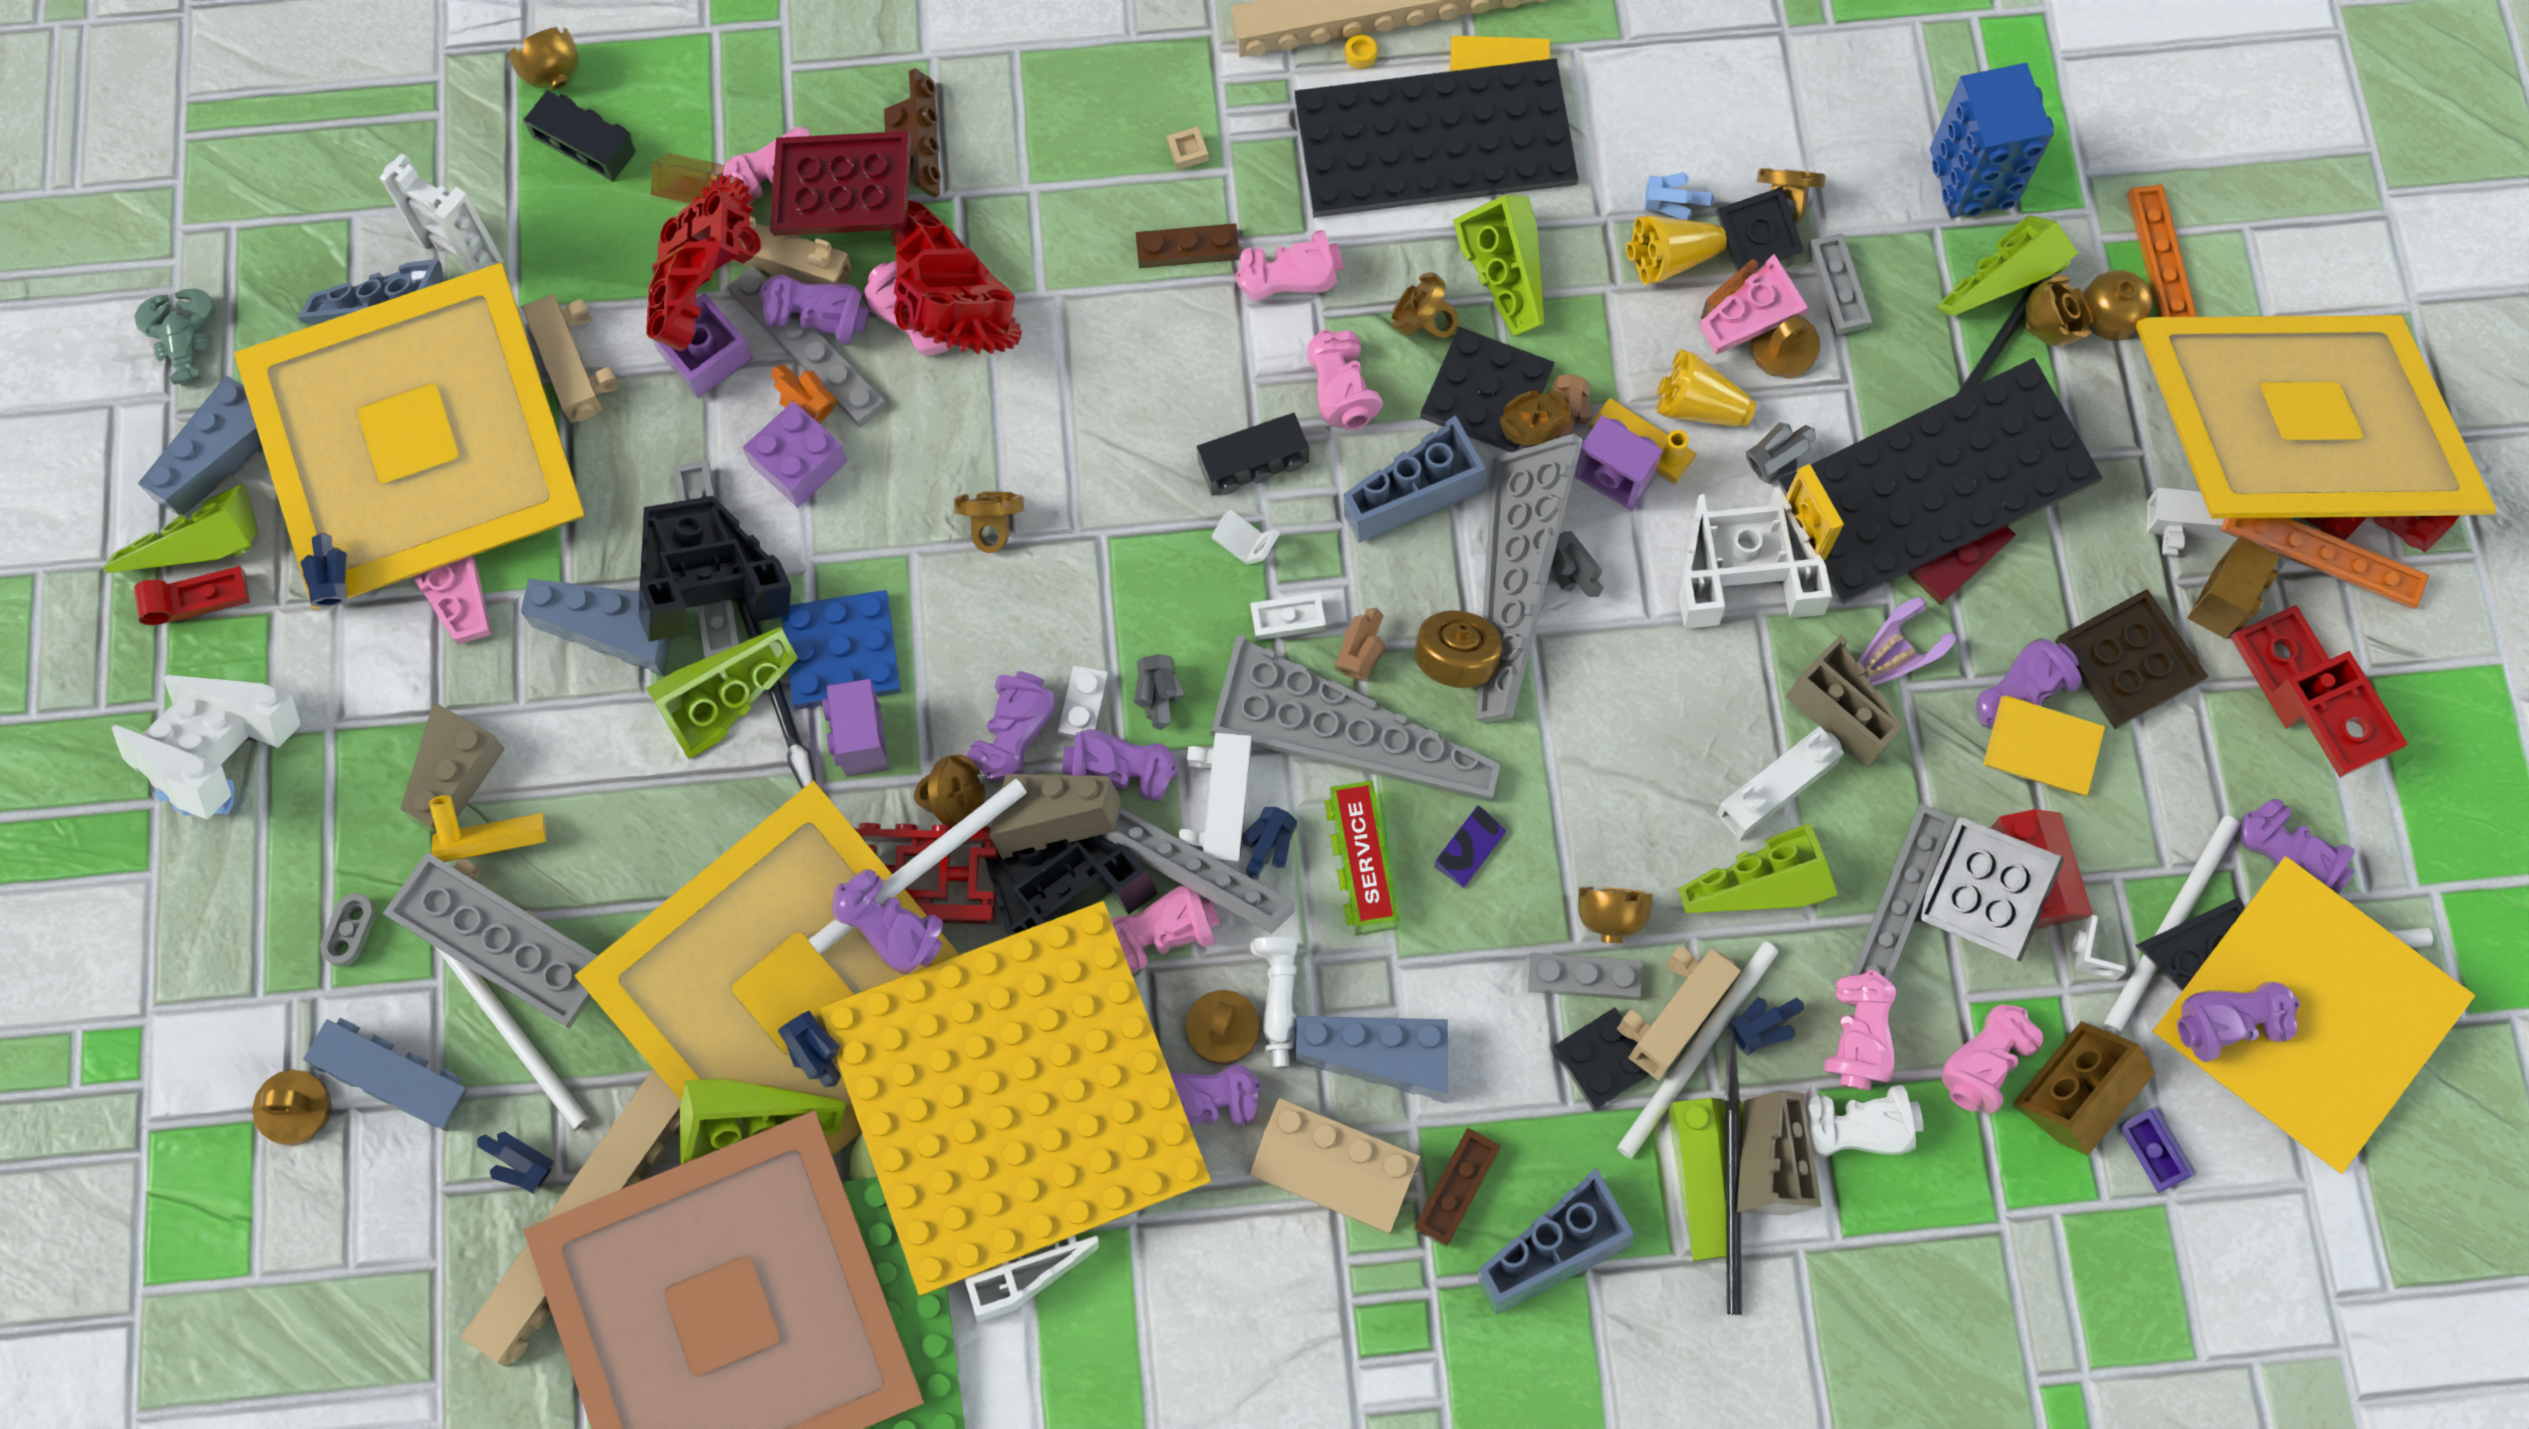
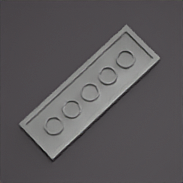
M428 852L383 912L390 920L568 1029L571 1028L592 997L574 975L598 955Z

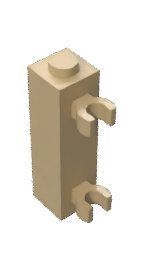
M750 217V227L756 231L761 240V250L744 264L734 259L729 261L747 268L754 265L760 272L772 276L784 274L806 284H846L853 270L848 253L831 248L830 242L816 238L815 242L794 235L773 236L770 227L757 224L753 217ZM739 238L741 245L746 249L744 242Z
M552 294L521 306L561 407L570 423L586 421L596 413L603 411L597 395L613 392L620 387L611 367L600 369L593 376L589 377L569 328L592 321L583 299L573 301L566 308L562 309L555 295Z
M1679 946L1666 966L1674 973L1683 975L1687 980L1650 1027L1638 1013L1630 1009L1617 1027L1621 1034L1638 1042L1628 1058L1658 1081L1741 972L1728 956L1717 953L1710 948L1703 959L1698 962L1687 949Z

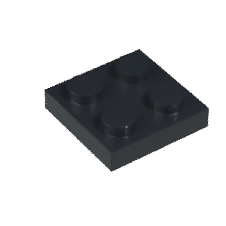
M1782 187L1716 210L1719 223L1725 231L1727 246L1738 275L1763 267L1766 261L1774 254L1780 261L1801 254L1804 251Z
M1616 1007L1552 1047L1553 1052L1593 1111H1596L1651 1076L1628 1058L1638 1042L1627 1038L1617 1030L1623 1018Z

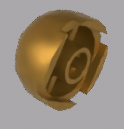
M557 27L539 31L522 40L525 47L517 52L515 47L510 50L508 54L509 61L520 79L529 86L541 89L550 87L551 90H558L569 83L568 78L574 73L578 64V52L567 28L563 29V33H560Z
M2125 270L2107 271L2097 276L2084 291L2093 315V323L2090 324V327L2095 329L2093 333L2100 338L2111 341L2131 338L2137 332L2135 327L2137 321L2150 316L2153 304L2150 289L2142 278L2132 272Z
M2057 275L2043 282L2033 290L2026 303L2027 329L2033 336L2052 346H2067L2090 335L2092 331L2088 330V325L2093 323V315L2089 303L2079 287L2073 290L2066 284L2071 281L2067 276Z
M1592 886L1579 887L1578 914L1583 925L1589 931L1601 934V942L1623 943L1624 936L1636 935L1647 924L1652 909L1653 893L1604 887L1601 891H1595Z

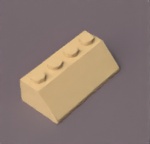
M1278 1098L1263 1134L1250 1176L1390 1234L1417 1169L1420 1156Z

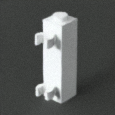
M2157 487L2147 501V534L2164 535L2162 544L2163 555L2178 556V549L2184 548L2185 537L2235 542L2238 539L2220 531L2224 519H2211L2201 491Z
M1819 726L1724 800L1716 814L1739 841L1838 764L1844 754L1839 740L1832 733H1826Z
M1215 733L1213 750L1198 746H1188L1187 755L1189 768H1211L1205 833L1180 829L1179 839L1239 871L1252 748L1251 736Z

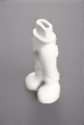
M1255 938L1254 942H1250L1251 953L1258 958L1268 960L1271 965L1270 969H1268L1269 988L1263 1017V1032L1269 1041V1045L1265 1046L1266 1051H1272L1273 1068L1289 1067L1288 1050L1294 1049L1296 1037V1015L1292 1009L1294 976L1297 966L1294 965L1297 938Z

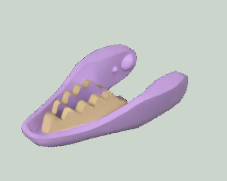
M1923 597L1910 599L1899 605L1885 621L1858 660L1865 668L1866 672L1864 675L1872 686L1895 679L1932 663L1945 655L1956 641L1957 636L1953 632L1945 633L1941 636V641L1935 643L1928 653L1921 654L1904 638L1901 633V626L1916 613L1925 611L1927 602Z

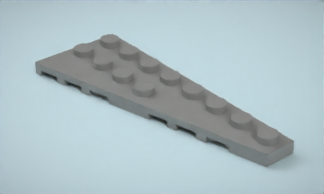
M1575 434L1493 458L1483 618L1489 621L1500 633L1503 641V650L1499 667L1494 677L1485 684L1478 686L1476 720L1484 724L1510 719L1514 715L1582 447V438Z
M1238 634L1236 636L1212 724L1211 736H1215V733L1251 736V745L1492 802L1501 764L1465 746L1460 747L1440 737L1439 733L1431 729L1426 730L1408 721L1407 717L1399 713L1396 715L1378 706L1377 702L1333 680L1328 681L1308 671L1307 667L1299 663L1294 664L1276 655L1275 651L1267 647L1264 649L1246 640L1245 636Z

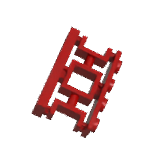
M859 823V828L854 829L867 842L912 843L911 846L896 845L895 865H885L894 874L906 864V856H917L954 826L932 825V830H917L918 826L914 824H896L895 829H881V824ZM984 826L962 843L985 845V848L970 847L969 867L950 866V854L940 861L938 890L905 889L927 916L934 914L946 924L995 925L996 910L994 906L996 894L994 892L978 891L979 858H998V850L989 836L990 827ZM867 844L877 855L878 848L875 845ZM949 881L968 882L967 899L969 901L982 902V905L933 904V900L948 901Z

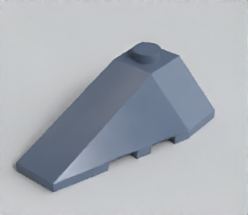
M439 259L409 262L399 265V272L385 277L378 272L369 275L368 281L354 287L347 282L310 294L298 319L301 323L317 325L443 282L442 264Z

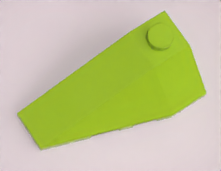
M1505 194L1453 219L1463 255L1467 261H1472L1477 269L1479 281L1482 285L1487 286L1495 299L1494 305L1513 336L1522 335L1545 325L1538 228L1529 196Z
M2028 215L2000 238L1995 244L1999 250L1989 258L1983 257L1976 264L1978 272L1974 276L1962 279L1936 308L1939 312L1950 316L1965 312L2050 277L2053 274L2061 273L2070 266V260L2078 254V251L2057 221Z
M241 483L204 501L202 503L203 507L187 519L181 514L172 519L173 522L161 530L162 534L158 535L155 531L149 532L112 553L103 567L106 573L217 560L230 554L234 557L242 555L253 546L251 543L258 532L247 488Z
M779 627L681 668L648 686L646 690L688 759H691L720 742L729 733V727L741 715H746L752 708L750 705L764 690H769L798 657L782 628Z
M1811 823L1778 833L1766 839V847L1750 855L1749 852L1745 851L1737 855V862L1725 870L1714 868L1677 888L1685 912L1703 913L1804 907L1810 904H1819L1828 898L1837 896L1827 860Z
M729 1079L686 1080L680 1104L681 1165L814 1110L818 1115L825 1136L838 1133L846 1107L844 1100Z
M1721 1098L1673 1102L1668 1109L1692 1261L1726 1257L1725 1099ZM1740 1100V1107H1739V1113H1740V1146H1741V1142H1742V1126H1743V1110H1744L1743 1101H1741V1100Z

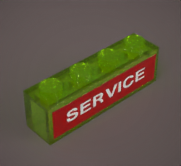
M1373 780L1330 787L1329 799L1323 800L1326 820L1327 822H1334L1336 833L1330 834L1333 856L1340 855L1342 868L1336 869L1339 890H1346L1348 903L1343 904L1346 926L1353 925L1355 936L1398 929L1400 919Z

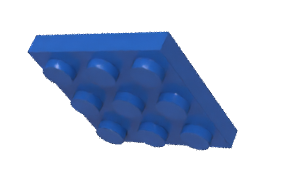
M887 590L790 605L789 616L782 617L784 634L798 657L789 668L792 702L795 710L822 706V699H828L827 686L866 679L871 680L877 697L901 693Z

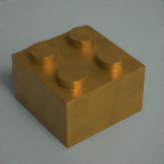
M2240 535L2217 562L2187 619L2224 639L2234 629L2238 631L2243 629L2249 617L2253 618L2263 602L2260 596L2264 589L2268 590L2274 582L2279 571L2273 568L2280 556Z

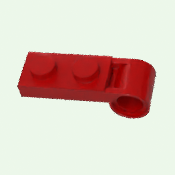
M241 566L170 584L162 580L153 579L139 582L134 586L138 620L144 625H161L250 603L246 574Z

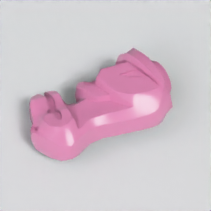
M798 126L780 137L811 136L808 127ZM776 139L758 151L731 157L724 166V176L733 175L745 181V185L750 187L748 193L753 198L749 203L753 202L754 198L759 199L763 195L760 183L770 180L773 185Z
M1315 231L1309 242L1294 243L1290 248L1278 247L1276 249V260L1273 262L1266 261L1265 252L1261 248H1246L1241 253L1240 269L1236 273V282L1246 296L1257 301L1283 291L1326 292L1337 284L1335 271L1344 269L1338 243L1328 244L1325 231Z
M895 261L890 264L884 262L874 268L869 274V283L864 289L863 298L866 305L876 316L899 328L894 314L897 297L894 294L897 276ZM904 330L910 336L916 351L924 356L937 355L949 350L946 342L936 344L933 343L934 337H922L923 332Z
M1322 330L1308 343L1306 355L1309 363L1318 374L1317 400L1322 418L1332 427L1356 430L1367 425L1371 419L1379 414L1383 402L1377 391L1369 390L1366 387L1361 376L1362 369L1360 363L1356 361L1361 353V342L1358 336L1350 330L1342 332Z
M1186 886L1173 889L1138 914L1117 916L1111 920L1131 973H1136L1138 969L1142 970L1146 967L1148 960L1144 948L1148 945L1153 944L1156 951L1162 955L1167 954L1172 947H1182L1192 942L1208 947L1215 943L1211 927L1220 924L1213 902L1208 898L1201 899L1199 893Z
M1870 969L1860 975L1841 977L1834 986L1836 988V992H1834L1836 999L1841 1003L1855 1005L1856 1008L1854 1015H1843L1840 1017L1839 1023L1843 1028V1032L1838 1040L1836 1055L1824 1059L1823 1070L1827 1073L1840 1075L1841 1086L1870 1090L1872 1081L1888 1083L1893 1075L1895 1057L1889 1028V1010L1894 1003L1897 992L1894 985L1875 970Z
M1998 1005L1991 1009L1985 1018L1983 1030L1975 1038L1958 1048L1947 1059L1942 1070V1081L1950 1091L1949 1096L1956 1105L1967 1111L1977 1110L1987 1114L1999 1111L2003 1105V1096L1999 1089L2005 1081L2007 1072L2014 1070L2019 1063L2018 1058L2009 1053L2010 1049L2020 1056L2029 1057L2037 1053L2043 1043L2041 1030L2030 1021L2028 1013L2024 1008L2013 1005Z

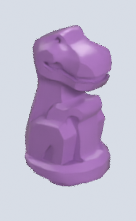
M779 274L771 277L761 287L759 300L763 304L765 323L769 326L774 327L778 325V327H784L788 324L790 314L797 313L800 315L799 320L802 328L814 327L819 333L835 334L837 341L843 345L851 344L854 332H864L869 307L861 305L863 292L853 285L806 284L798 282L787 275Z
M2039 638L2030 642L2016 657L2004 679L1997 686L1984 690L1978 695L1975 703L1980 725L1993 729L2001 696L2007 695L2042 706L2043 700L2052 697L2059 690L2066 692L2077 690L2081 686L2082 678L2077 669L2079 662L2075 654L2062 643L2055 645L2048 639Z
M1017 671L1015 677L1000 675L996 679L994 688L1000 696L995 707L994 717L986 725L988 731L997 736L996 740L992 744L982 740L975 741L970 746L972 749L968 750L967 757L974 761L989 782L995 784L1004 783L1006 774H1022L1024 755L1028 746L1045 726L1054 711V693L1042 687L1044 680L1038 676Z
M1087 729L1076 732L1074 746L1064 745L1062 774L1110 776L1113 785L1119 790L1127 788L1130 778L1135 777L1140 780L1139 794L1141 798L1145 800L1151 799L1153 802L1163 798L1170 780L1177 774V766L1168 747L1161 743L1139 746L1130 744L1100 730Z
M2272 799L2264 803L2256 811L2248 812L2244 815L2241 826V843L2247 850L2265 855L2276 866L2284 856H2287L2337 894L2340 893L2355 872L2353 868L2347 865L2355 853V849L2351 846L2341 844L2333 847L2326 841L2311 835L2309 828L2306 826L2297 827L2293 833L2287 832L2284 825L2291 817V809L2288 805L2285 806L2283 801Z
M864 869L855 874L848 882L838 884L834 889L832 899V914L834 918L843 924L857 928L888 966L899 973L908 975L919 964L926 967L931 963L942 946V942L937 939L943 927V921L939 917L932 914L922 919L915 913L902 908L899 900L895 897H889L884 904L876 902L875 897L883 888V881L879 875H876L875 871L870 869Z
M2273 981L2265 982L2250 992L2240 993L2221 990L2198 992L2191 995L2182 1004V1018L2177 1020V1029L2183 1044L2191 1048L2195 1056L2206 1063L2218 1058L2223 1046L2236 1043L2241 1039L2247 1041L2256 1040L2259 1036L2256 1028L2258 1024L2262 1025L2263 1034L2270 1041L2280 1043L2281 1041L2286 1042L2292 1039L2297 1032L2296 1011L2300 1006V1002L2286 986Z
M1235 1064L1221 1073L1213 1075L1170 1073L1190 1127L1196 1126L1201 1122L1215 1124L1219 1119L1218 1109L1221 1107H1228L1231 1121L1235 1125H1249L1256 1120L1258 1095L1262 1090V1085L1256 1076L1245 1066Z

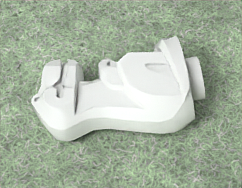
M1902 1085L1891 1086L1887 1091L1886 1098L1873 1099L1865 1103H1860L1856 1100L1848 1101L1845 1107L1846 1114L1843 1116H1836L1834 1102L1828 1096L1822 1095V1097H1819L1817 1095L1807 1101L1806 1112L1812 1149L1816 1155L1821 1157H1827L1846 1149L1890 1156L1905 1154L1916 1149L1915 1132L1923 1131V1119L1918 1101L1909 1102L1907 1091Z

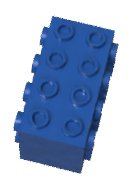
M2027 63L1963 75L1959 78L1929 148L1933 158L1932 169L1934 175L1940 178L1943 186V201L1946 206H1950L1953 217L1963 215L1973 217L1987 210L1997 208L1998 210H2007L2018 204L2054 134L2053 121L2050 116L2046 115L2043 107L2042 91L2039 87H2036Z

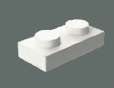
M1320 592L1250 603L1256 641L1326 630Z
M1073 666L1058 728L1059 737L1075 739L1076 732L1087 729L1097 730L1109 678L1108 672Z

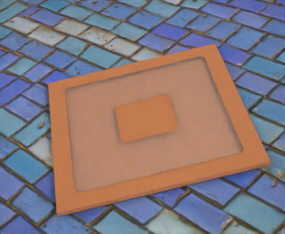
M815 1110L523 1229L591 1429H865L924 1404Z

